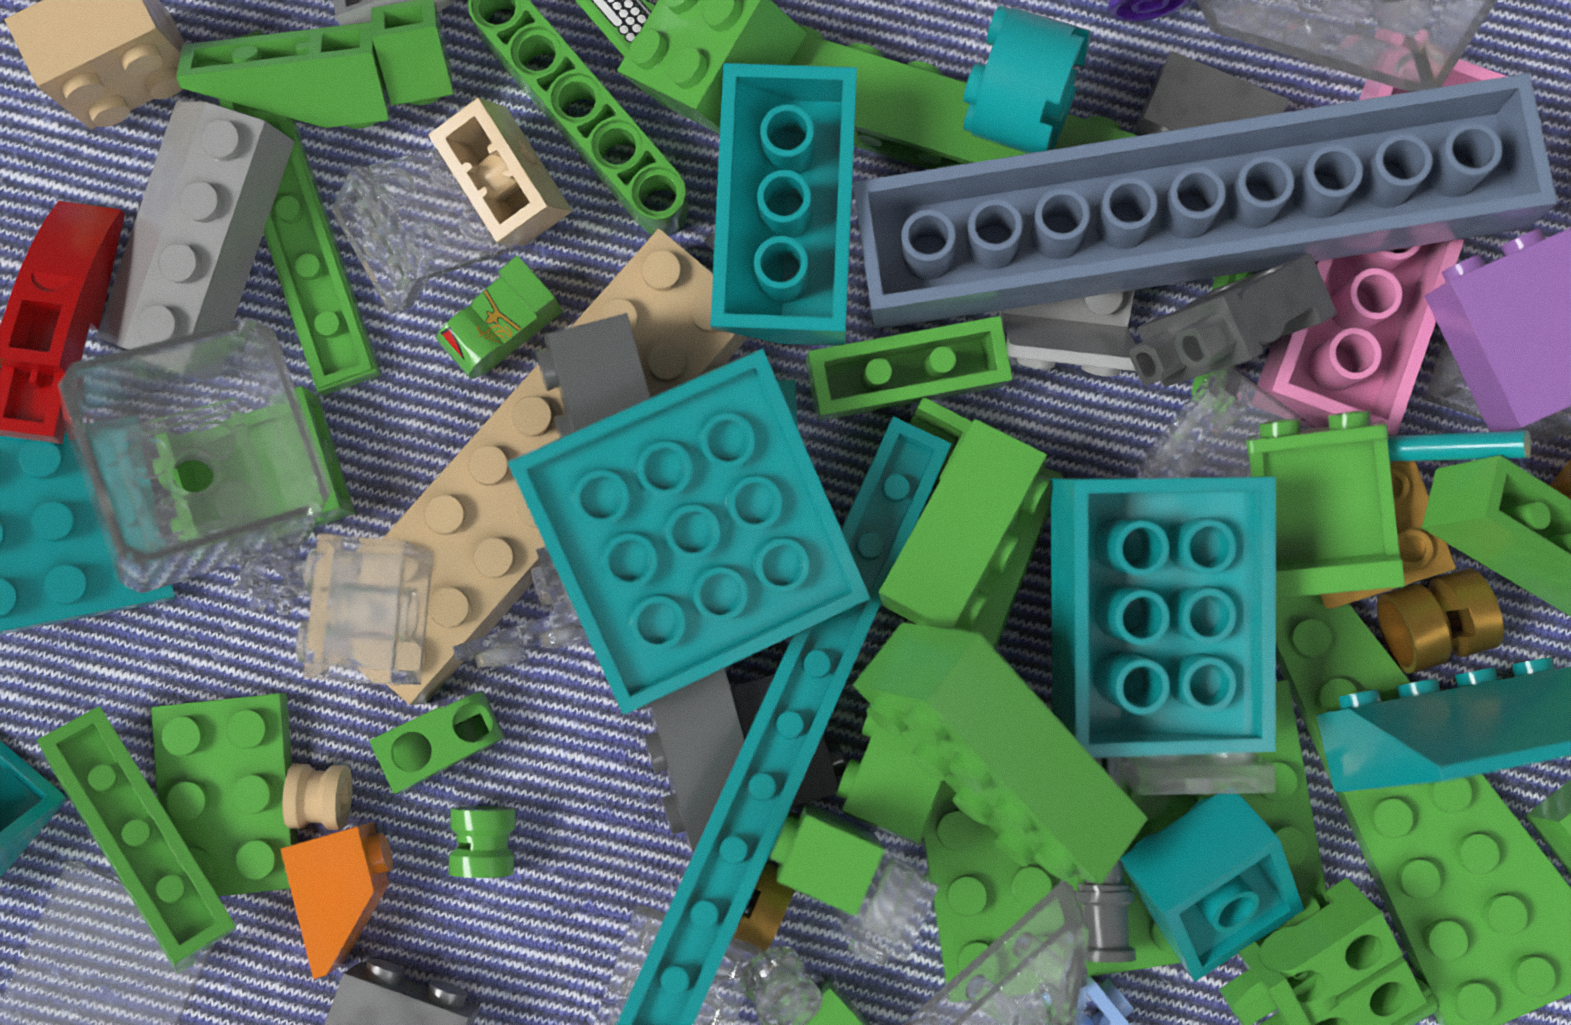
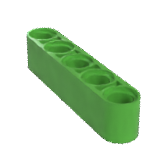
M468 0L469 14L488 50L639 226L649 234H654L658 228L666 235L679 231L686 223L689 214L688 198L682 177L530 0ZM501 9L515 11L513 17L504 24L494 25L488 23L493 13ZM539 54H549L555 57L553 63L544 70L533 71L527 69L529 61ZM578 99H587L595 103L591 112L583 117L574 118L565 114L567 107ZM625 144L635 149L633 157L623 164L615 165L604 160L609 149L616 145ZM657 190H666L676 196L672 206L664 211H651L643 205L647 196Z

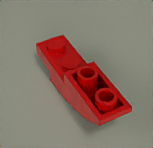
M58 201L37 232L21 265L0 325V365H2L0 371V436L63 444L89 329L99 331L125 217L121 209Z

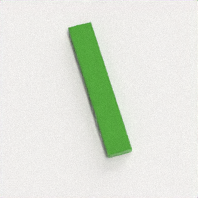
M260 29L237 38L265 34ZM219 99L221 107L264 120L295 141L271 212L264 226V235L317 392L324 396L381 376L382 373L295 119Z

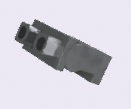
M1308 253L1262 272L1220 286L1175 312L1141 325L1137 329L1143 342L1129 349V356L1141 382L1145 386L1161 381L1163 386L1167 387L1252 360L1263 353L1261 345L1273 342L1278 337L1321 324L1335 316L1337 311L1311 253Z

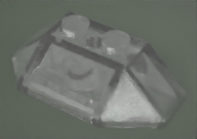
M1065 880L1061 881L902 1025H1078L1086 1009L1089 929L1073 886Z

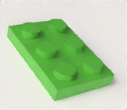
M287 693L151 707L157 799L217 896L290 889L280 850L281 848L298 843L297 829L287 828L283 818L282 807L285 779L292 765Z

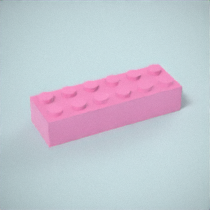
M1397 37L1371 65L1359 100L1507 76ZM1465 238L1316 261L1315 264L1337 314L1321 324L1278 337L1272 342L1251 404L1290 419L1299 418L1300 423L1314 428L1328 427V415L1370 410L1371 421L1384 420L1387 423L1388 436L1397 435L1436 324V319L1424 296L1446 283L1441 272L1457 263Z

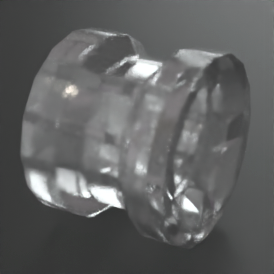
M788 946L773 947L763 951L744 967L740 975V988L749 1002L757 1004L756 1016L761 1025H805L818 1013L822 1005L823 994L814 980L804 975L805 965L796 950Z

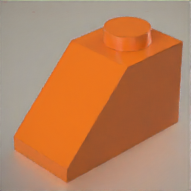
M374 821L280 849L313 979L326 976L344 965L390 884L387 872L393 869L392 852L386 836L383 833H376Z

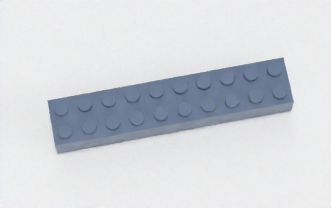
M1530 73L853 182L875 330L1264 270L1311 253L1314 262L1529 229L1557 204Z

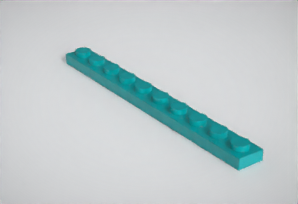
M896 417L891 419L841 528L871 599L792 635L615 1025H694L881 604L879 591L919 519L952 443Z

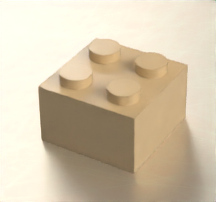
M42 0L4 19L37 87L90 130L96 127H108L118 124L129 116L131 110L153 99L172 97L183 90L179 86L176 74L182 46L185 42L170 12L159 0Z

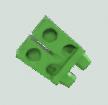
M1347 877L1325 891L1330 901L1329 905L1297 926L1284 927L1273 932L1265 939L1261 947L1256 942H1253L1238 951L1248 970L1219 988L1227 1005L1241 1025H1252L1270 1013L1273 1016L1259 1025H1390L1427 1002L1406 960L1402 957L1403 954L1382 912Z

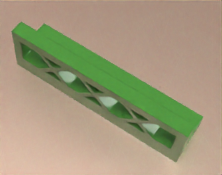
M100 706L37 739L46 761L177 975L195 964V955L236 930V925Z

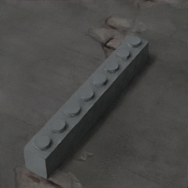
M627 313L544 335L547 349L536 351V356L546 390L558 388L565 414L554 417L559 438L650 398ZM725 668L636 709L637 711L649 709L655 732L644 735L646 748L654 773L666 771L672 794L661 797L671 834L673 836L683 832L692 852H694L744 743Z

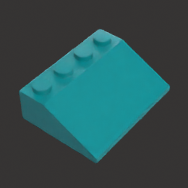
M1276 477L1051 478L1052 714L1093 758L1276 752Z
M1548 657L1512 664L1514 677L1498 680L1494 667L1454 675L1457 688L1441 691L1438 679L1435 678L1399 685L1397 690L1400 699L1385 702L1381 701L1379 689L1338 697L1341 710L1316 715L1334 792L1443 782L1571 756V667L1555 669L1553 658Z

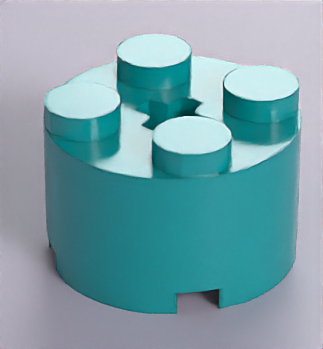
M998 5L987 34L986 43L992 45L987 65L974 64L965 88L963 102L970 105L966 113L963 129L971 132L973 137L1027 154L1054 150L1077 90V86L1074 85L1078 70L1073 67L1074 64L1084 67L1091 39V30L1016 7L1009 8Z

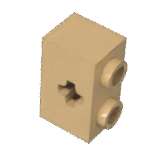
M477 97L428 134L496 243L525 246L572 212L571 207L507 107Z

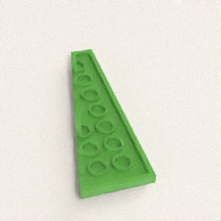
M1320 594L1276 598V661L1284 679L1289 681L1291 695L1332 784L1316 715L1341 710L1338 697L1379 689L1382 702L1400 699L1397 686L1411 682L1349 603L1328 609L1324 606ZM1483 774L1443 782L1336 792L1418 979L1422 980L1435 996L1438 1009L1434 1015L1439 1025H1502L1571 994V887Z

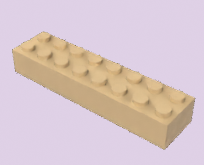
M659 228L571 326L574 327L627 313L650 397L724 365L748 338L743 335L711 329L713 274ZM539 364L536 365L312 617L317 624L409 705L428 703L552 561L507 463L508 460L559 438L554 417L564 415L565 410L559 389L546 390Z

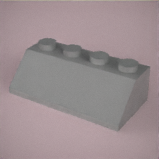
M176 101L109 295L99 331L97 330L95 337L143 355L214 377L265 230L264 226L271 212L295 141L264 120L208 102Z

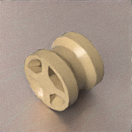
M293 763L288 770L283 789V818L287 828L302 829L311 822L322 823L327 830H343L347 824L352 803V775L349 766L331 765L326 771H315L310 764Z

